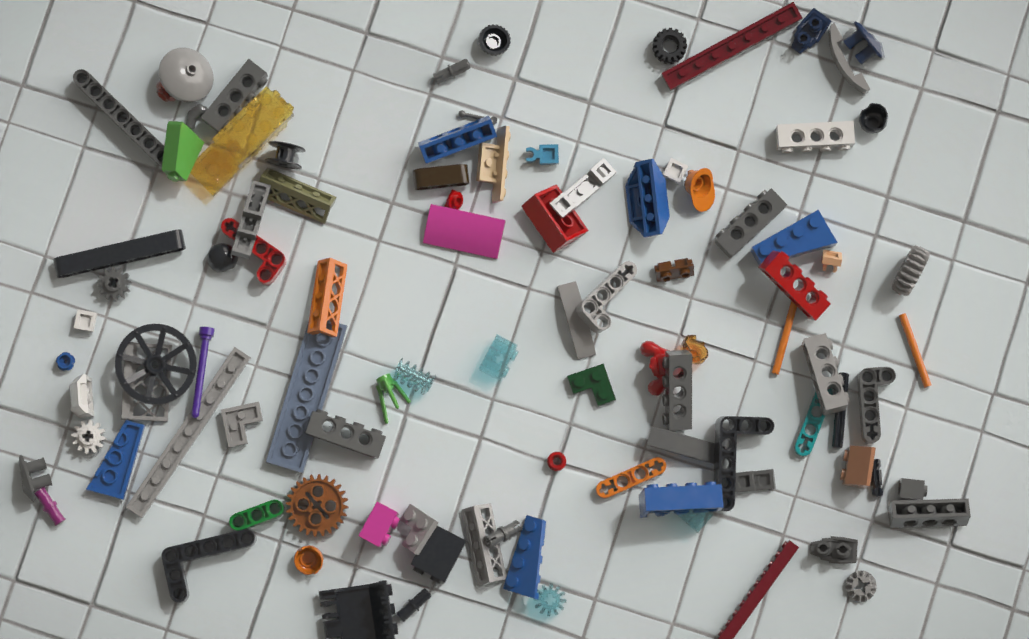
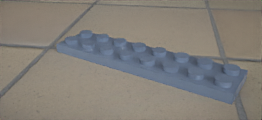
M327 320L326 329L328 330L332 329L330 320ZM339 323L337 337L333 338L323 333L315 335L307 333V324L266 463L304 473L314 437L304 434L311 412H316L317 409L323 410L348 327L347 325Z

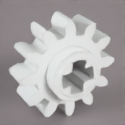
M89 420L88 425L81 421V428L75 426L78 432L77 434H71V436L77 438V440L73 441V444H79L78 451H82L85 448L86 454L90 453V449L97 453V446L104 447L100 442L101 440H107V438L101 435L106 430H99L100 423H96L93 426V420ZM89 432H91L90 434L93 435V439H89V442H87L88 440L85 439V435H89Z

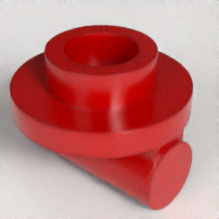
M452 189L444 207L458 210L463 204V195Z

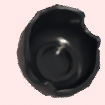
M870 103L867 108L861 111L859 123L861 128L867 133H879L887 126L888 113L881 104Z
M225 243L212 246L207 254L209 266L218 272L233 269L238 261V256L231 255L233 246Z

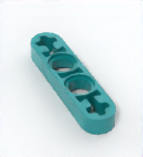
M827 389L828 393L833 395L832 389ZM816 391L794 447L796 454L802 457L811 453L825 418L823 413L820 417L812 415L813 407L821 408L820 403H815V400L819 401ZM811 424L815 427L816 431L813 435L806 434V425ZM802 435L808 439H813L812 442L807 441L806 447L809 449L803 453L800 452L801 448L798 447V445L804 443L805 439H801Z

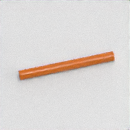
M792 301L771 372L779 375L797 310V306Z
M906 313L901 314L899 319L924 388L929 387L931 382Z

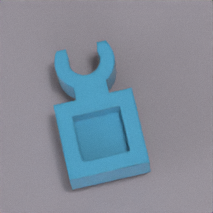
M558 144L539 145V150L532 147L526 148V152L534 154L532 158H526L528 163L540 159V165L559 164Z

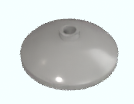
M173 49L163 57L159 65V78L162 86L168 94L177 100L196 102L203 99L212 89L214 81L212 68L207 59L193 49Z

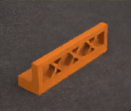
M333 258L318 261L307 333L312 335L323 333L333 338L337 337L347 264ZM335 266L340 268V274L338 277L336 276V273L334 271ZM334 283L337 287V294L335 295L332 291V285ZM331 301L335 307L333 313L329 308V304ZM327 320H330L332 324L331 330L326 329Z

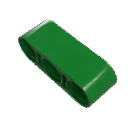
M270 500L233 514L230 517L229 524L236 531L249 529L281 517L284 514L285 507L279 500ZM276 503L279 504V513L272 514L270 511L271 506ZM256 510H260L262 513V518L258 521H254L252 518V514ZM237 517H242L244 520L243 525L239 528L235 527L234 520Z

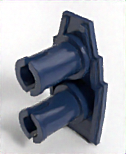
M813 8L796 27L797 31L794 34L795 38L791 48L801 54L815 43L818 44L832 21Z
M855 21L856 31L844 39L843 42L851 50L863 39L867 41L868 46L854 55L859 63L862 65L873 55L885 58L882 43L873 34L869 33L862 24Z

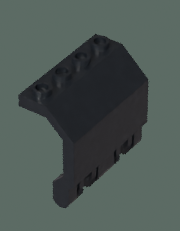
M387 580L371 584L319 591L320 600L336 598V600L320 602L321 607H329L330 605H336L337 613H325L322 615V619L338 617L336 620L323 622L325 639L340 636L341 639H396L395 635L398 634L397 623H393L392 615H396L394 603L390 604L389 597L393 595L392 585L388 584Z

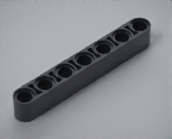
M178 229L54 258L53 262L57 278H65L185 250L186 246L182 230Z

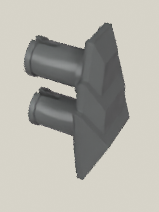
M20 455L19 467L21 470L23 492L35 502L34 492L37 489L52 486L50 474L32 479L30 477L31 473L47 469L45 459L42 457L41 459L27 462Z
M835 536L822 538L820 541L811 542L810 554L820 557V560L829 561V563H856L858 540Z

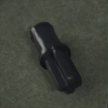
M424 588L413 599H409V602L396 614L405 622L416 610L419 611V608L431 598V594Z

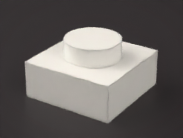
M671 158L663 176L680 184L688 166Z
M77 309L74 329L94 332L97 313Z

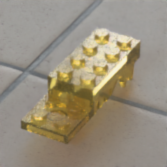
M266 86L212 138L213 143L197 158L190 174L213 197L246 163L252 160L253 156L255 157L258 154V151L262 150L273 136H278L287 127L288 121L294 117L292 112L294 107L287 103L277 90L271 91Z

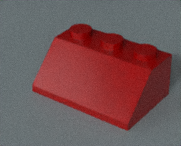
M557 184L534 194L521 206L553 253L566 247L589 231L575 210L561 218L549 205L562 193Z

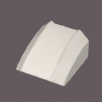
M83 374L76 377L68 386L71 397L70 411L79 418L94 417L92 378Z

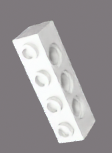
M854 121L777 124V151L782 150V153H792L793 150L800 149L801 152H811L812 149L831 151V148L850 150V147H853L855 144ZM830 133L838 134L839 140L833 141L830 138ZM795 134L799 135L801 137V142H794L791 136ZM811 134H818L820 141L814 142L810 137Z

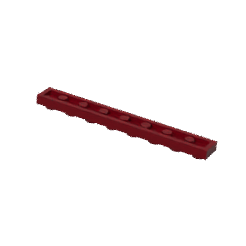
M792 2L664 71L661 75L671 91L797 23L803 17L795 3Z

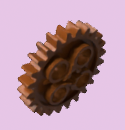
M311 474L309 481L303 477L304 483L301 484L297 481L298 488L291 487L294 494L287 495L292 499L291 502H286V505L291 506L286 512L292 513V516L288 519L296 520L293 526L300 525V532L306 529L307 536L311 531H313L314 537H317L318 532L324 537L326 530L332 534L331 528L334 527L338 530L337 523H344L341 516H347L343 510L349 509V506L344 505L348 498L342 497L346 491H339L342 486L341 484L334 486L335 479L328 482L329 476L327 475L324 480H322L321 474H318L317 479H314ZM316 487L323 488L322 496H314L313 491ZM306 492H309L318 503L322 502L320 506L329 515V519H326L317 508L313 510L314 504L305 495ZM303 499L309 502V506L305 510L299 508V502ZM329 501L336 503L334 511H327L326 504ZM314 514L321 515L322 520L319 524L315 525L311 522Z

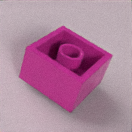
M377 501L358 536L379 548H382L383 545L387 546L391 538L389 535L391 529H396L400 522L399 513Z

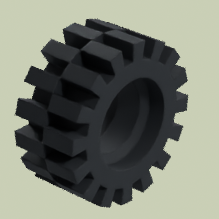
M665 28L661 32L659 31L654 38L652 48L654 56L658 57L660 62L664 61V64L679 62L686 53L687 40L682 32H678V29L672 30V28L666 30ZM665 40H674L677 44V49L672 53L664 51L662 44Z

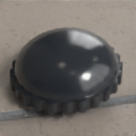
M497 24L488 25L482 29L478 37L481 50L491 56L503 54L508 50L511 43L508 31Z

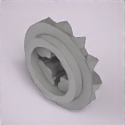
M866 571L853 572L849 575L845 584L847 594L853 600L859 602L871 599L877 589L876 580ZM859 580H861L862 583H869L867 586L864 587L865 594L862 592L861 589H853L857 585H859Z

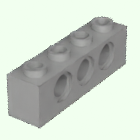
M826 333L804 338L802 348L823 416L846 410L848 403H850L849 396L842 387L844 380L842 375L838 374V360L836 356L833 357L831 339L827 338ZM822 353L826 358L819 359L816 354ZM822 371L830 372L831 376L825 377ZM827 389H834L837 394L831 395Z

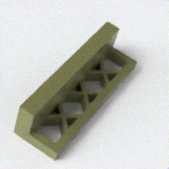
M268 167L259 180L261 183L271 185L272 192L269 193L267 200L324 224L337 198ZM282 192L286 193L290 199L286 201L279 194ZM298 200L304 201V202L306 203L307 207H305V208L300 207V206L298 205L297 201H298ZM318 207L325 210L324 216L317 214L314 208Z

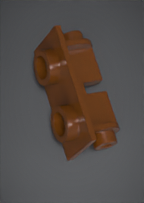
M692 259L674 260V267H672L671 261L657 263L654 266L656 281L668 282L672 279H685L694 276Z

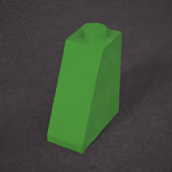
M169 121L166 130L162 171L169 180L174 182L187 181L205 143L183 122Z

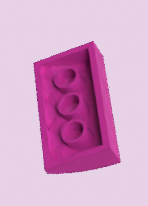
M431 204L423 243L498 259L506 221Z

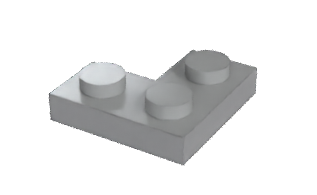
M254 402L221 409L228 447L248 444L244 425L263 421L260 403Z
M409 504L400 521L412 529L402 545L414 554L419 555L439 522L412 504Z

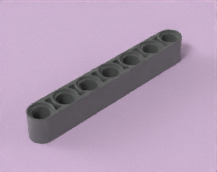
M84 69L75 71L73 81L78 88L151 159L162 167V161H159V156L164 153V145L88 71ZM81 76H87L85 83L78 82ZM98 88L101 90L98 96H92L94 89ZM114 102L113 108L105 109L106 103ZM125 114L128 116L125 122L118 121L121 115ZM134 128H141V132L138 135H132ZM147 141H154L152 148L145 147Z

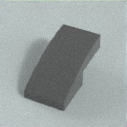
M774 469L736 473L735 492L776 489Z

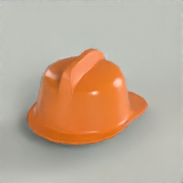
M707 168L696 171L689 170L684 184L685 190L691 195L692 203L697 211H707L711 208L715 199L712 172Z

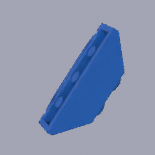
M654 159L635 162L634 169L630 173L625 185L629 223L645 238L661 235L670 218L666 179Z

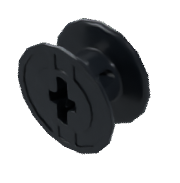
M280 141L268 142L270 146L277 148L275 158H266L265 162L288 169H302L301 165L293 161L295 152L306 151L303 147Z

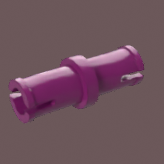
M45 487L34 493L43 506L42 510L47 512L55 526L66 520L57 508V502L52 500Z

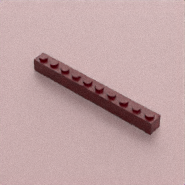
M790 540L783 543L781 546L783 549L775 554V560H771L767 566L769 567L768 570L762 572L760 575L762 578L760 581L757 580L753 585L755 588L747 593V599L745 601L742 600L739 604V610H735L732 614L733 618L726 622V628L724 630L721 629L718 633V639H734L799 547Z

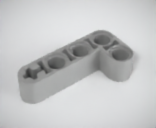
M626 261L619 265L576 307V313L579 318L594 333H601L610 327L611 318L602 307L637 274V267L633 262ZM627 269L628 272L622 277L621 274ZM610 280L616 283V288L611 286ZM597 292L603 295V301L598 299ZM584 305L589 306L590 313L584 310ZM597 319L603 322V327L597 324Z

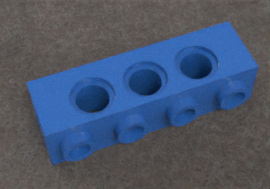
M486 116L418 142L427 164L497 137L491 118Z

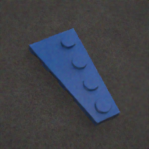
M128 420L124 422L113 441L114 443L106 453L103 462L95 472V476L86 490L124 500L145 425Z
M529 515L526 516L503 589L538 600L539 593H537V588L541 578L539 569L543 559L541 549L544 546L545 520Z

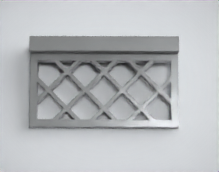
M130 342L125 349V354L138 357L137 347H140L139 343ZM146 343V345L148 346V348H156V347H157V344H148V343ZM163 344L162 349H168L169 353L172 351V345ZM171 359L167 361L168 365H171ZM124 360L125 379L134 375L140 364L136 366V363ZM171 371L166 372V376L169 379V381ZM148 373L142 380L140 378L137 379L139 382L136 385L135 381L130 383L129 385L135 390V388L139 384H142L144 388L147 390V386L143 383V381L150 376V373ZM156 377L155 379L158 384L153 387V390L161 385L165 389V396H168L169 390L164 386L162 380L160 381ZM123 390L121 420L168 422L169 403H166L165 406L161 404L164 409V417H156L151 410L157 405H153L149 409L142 402L137 401L134 404V399ZM141 403L147 412L142 416H133L134 407Z

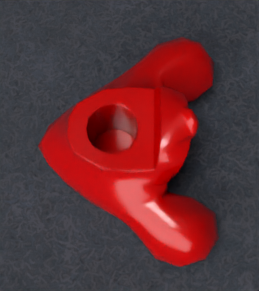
M645 341L640 347L641 354L646 357L653 356L650 359L649 368L652 370L653 375L658 377V379L652 380L648 384V391L652 395L659 396L665 391L662 383V377L665 376L662 358L665 357V351L670 350L660 347L653 341ZM676 368L673 371V375H678L681 368Z

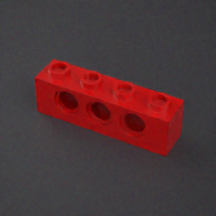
M773 250L758 268L809 319L816 321L831 305L827 300L828 296L823 291H818L814 287L815 283L809 277L805 278L801 274L803 271L796 264L792 265L788 261L790 258L786 253ZM785 267V274L781 276L780 271ZM795 280H798V286L794 289L793 283ZM810 293L811 298L809 301H806V296Z

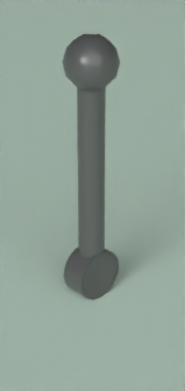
M463 110L458 113L461 118H484V116L465 113ZM495 116L491 117L493 125L497 123Z

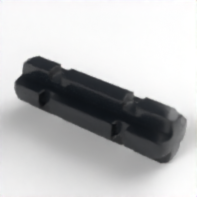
M874 459L871 476L873 497L883 496L880 459Z

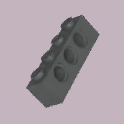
M248 59L201 116L202 120L220 135L223 131L227 132L232 126V120L235 117L238 118L243 113L245 104L247 102L250 103L255 98V92L258 88L265 86L268 81L267 72ZM250 79L253 81V84L250 87H244L243 83L245 80ZM234 94L241 95L239 101L233 102L231 100ZM228 109L229 113L227 116L222 117L219 115L220 111Z
M772 188L768 192L766 190L762 191L757 196L759 200L755 204L751 202L743 210L745 213L741 217L737 215L730 221L731 226L727 230L723 228L716 235L715 244L730 259L786 208L787 204ZM760 205L767 206L768 213L762 214L758 207ZM752 218L755 225L752 227L747 226L745 219ZM738 231L741 234V238L738 240L733 239L731 232Z
M689 350L665 351V357L662 358V365L665 369V376L662 377L663 387H665V394L662 396L663 406H665V413L662 415L663 425L669 431L692 429V353ZM676 368H681L678 375H673V371ZM681 387L679 393L673 394L674 388ZM675 406H681L678 412H673Z
M317 409L316 412H311L304 434L375 459L379 458L386 436L382 435V431L374 428L371 431L364 429L365 425L353 422V425L346 423L345 418L335 415V418L327 416L328 412ZM325 421L332 424L330 432H325L322 428ZM343 428L350 430L351 434L348 439L341 436ZM361 434H365L369 438L366 445H362L359 442Z
M968 498L891 501L888 509L890 528L967 526L971 517Z

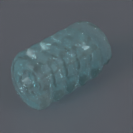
M401 358L394 371L393 380L397 381L401 378V385L407 382V388H411L414 385L415 392L421 388V395L427 393L437 375L430 378L429 371L423 375L424 368L417 372L416 364L410 368V361L402 364L403 358Z

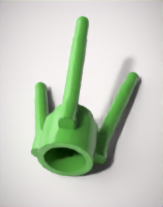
M385 374L376 379L378 383L376 389L380 398L384 422L388 424L383 392L389 393L396 409H399V405L392 392L395 388L407 403L411 401L398 385L396 379L392 378L390 374Z

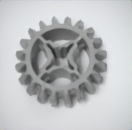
M916 245L911 248L893 281L892 290L904 296H908L911 293L930 257L928 251Z

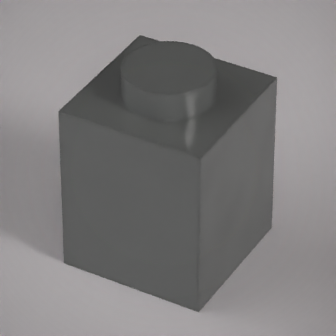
M906 478L899 479L897 499L923 500V497L927 496L928 489L925 481Z

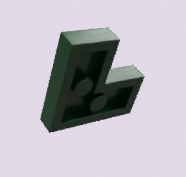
M604 363L567 376L573 395L592 388L597 406L616 400Z

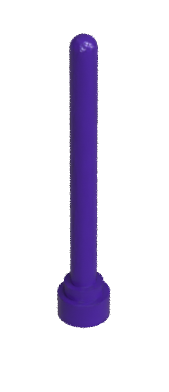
M199 327L198 335L202 341L191 413L193 418H197L200 412L209 341L214 337L215 331L211 327Z

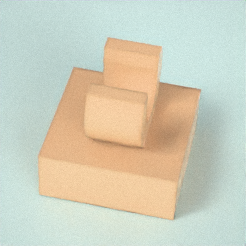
M829 250L822 251L823 271H826L828 265H832L833 272L835 273L837 266L841 267L842 253Z

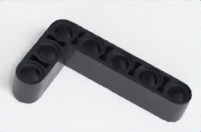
M721 416L716 420L714 482L718 485L721 484L723 478L728 480L727 487H722L723 497L727 499L728 503L721 511H730L735 505L737 434H770L774 430L772 419L767 417ZM724 420H728L730 424L727 430L723 428ZM744 420L748 422V428L745 431L741 427ZM762 421H765L767 424V428L764 431L760 428ZM725 439L729 441L727 449L722 447V442ZM726 458L729 464L724 469L721 463Z
M243 529L165 548L162 552V562L171 599L177 603H183L189 598V588L183 563L252 547L257 541L256 534L249 529ZM246 533L252 535V540L248 544L242 541V537ZM228 537L232 538L233 545L230 548H225L223 545L224 540ZM208 542L214 544V549L210 553H207L204 548ZM190 546H193L195 549V554L192 557L186 555V549ZM169 551L176 553L174 561H168L167 553ZM173 570H179L180 578L178 580L171 578ZM181 588L184 590V597L178 600L175 597V592Z

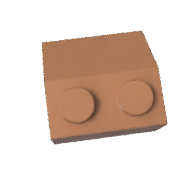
M850 445L848 450H844L843 461H846L845 469H841L840 480H843L842 485L863 489L870 486L875 447Z

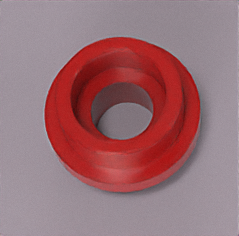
M553 452L548 456L547 464L551 470L560 471L566 465V457L561 452ZM555 458L560 459L559 465L553 463Z

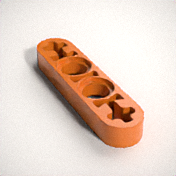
M656 457L598 483L596 493L601 498H609L664 473L666 462L664 459ZM655 461L663 464L661 471L654 469L651 471L653 475L649 476L645 465L648 464L649 468L653 467ZM643 469L645 477L637 479L634 475L635 470ZM620 476L626 477L628 480L627 486H618L617 479ZM613 480L617 491L614 492V489L611 488L608 490L607 495L604 492H599L602 484L606 487L610 486L611 483L609 481Z

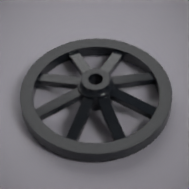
M147 324L134 329L122 340L115 356V373L119 384L129 396L145 404L161 405L178 399L188 390L196 373V355L190 341L177 329L164 324ZM150 331H160L155 355H152L141 334ZM166 333L174 336L182 343V345L161 357ZM134 338H136L148 358L147 360L123 354L127 345ZM186 349L189 357V369L165 364V362ZM122 360L146 367L125 379L122 371ZM157 362L159 367L153 368L152 363ZM163 370L187 374L188 376L184 384L176 391ZM150 373L145 396L136 392L129 385L145 374ZM157 374L171 393L170 395L158 398L151 397Z

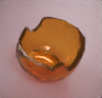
M687 335L684 338L680 350H689L692 353V364L704 363L708 358V350L705 347V343L698 342L696 335Z

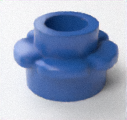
M68 352L60 354L56 358L58 368L62 371L71 370L75 363L74 356Z

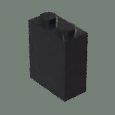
M437 525L420 554H415L411 565L414 566L413 570L421 575L424 572L431 575L430 579L438 584L441 581L446 583L467 541Z

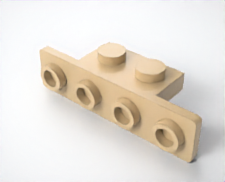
M509 126L498 128L496 145L479 143L476 181L493 184V203L503 201L506 195V189L504 188L505 179L507 178L506 164L509 158L508 142L511 138Z

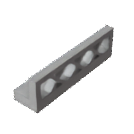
M491 503L462 509L477 585L506 580L500 544L497 543L491 547L495 553L494 557H492L489 553L490 548L486 546L492 539L484 542L486 528L490 530V534L497 531ZM480 509L486 510V519L482 517ZM494 566L498 568L500 577H494Z

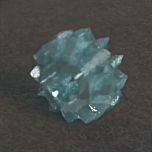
M552 583L549 584V590H547L545 585H542L543 593L537 589V593L541 595V598L539 597L538 600L534 599L541 603L536 604L535 608L543 606L540 614H543L545 609H547L548 617L551 616V610L554 611L555 615H558L556 607L564 610V607L559 602H567L566 599H560L561 596L565 595V592L557 593L560 590V586H557L555 591L552 590ZM549 594L552 595V598L556 599L555 603L552 602L553 605H548V602L544 601V598H548Z

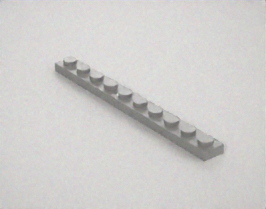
M236 347L233 348L202 394L199 416L193 418L191 410L126 508L141 518L145 516L251 357Z

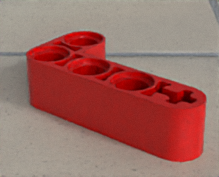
M227 218L222 221V232L235 242L236 233L232 230L228 231L226 227L233 225L237 231L240 223L235 219ZM257 235L251 253L263 261L257 271V278L261 284L271 285L284 269L286 258L281 251ZM260 245L266 246V251L263 254L257 253V248ZM275 256L282 257V261L278 265L272 263ZM265 271L271 273V277L268 280L261 279V275Z

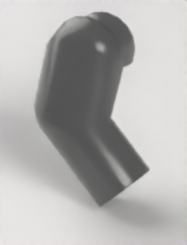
M197 104L188 112L186 125L190 129H195L196 119L200 115L202 116L208 108L202 104Z

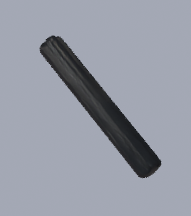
M840 372L839 374L842 375L844 380L843 390L848 393L849 374ZM846 410L835 413L833 448L843 447Z

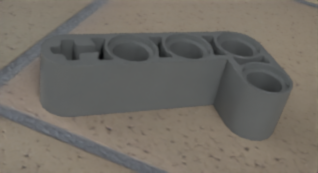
M891 367L865 368L857 376L861 437L866 444H874L881 437L878 386L890 385L895 380L896 373ZM882 372H888L890 374V381H884L882 379ZM869 373L872 378L871 382H865L862 379V374ZM865 392H870L873 395L872 401L869 402L864 399ZM866 411L873 412L874 420L869 421L865 418ZM875 424V426L871 427V432L876 436L871 440L867 436V433L870 432V426L866 427V425Z

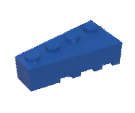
M817 210L754 245L750 251L758 265H760L773 250L783 251L789 258L834 247L838 242L820 211Z
M692 482L686 483L685 486L670 483L666 484V487L650 484L639 494L640 518H647L649 513H655L659 517L670 514L672 511L676 515L689 513V510H693V513L721 511L724 508L722 484L716 485V482H705L704 485H697V483Z

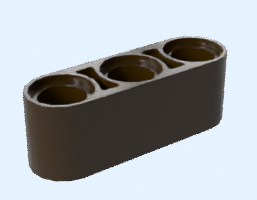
M467 164L413 170L415 190L470 184Z

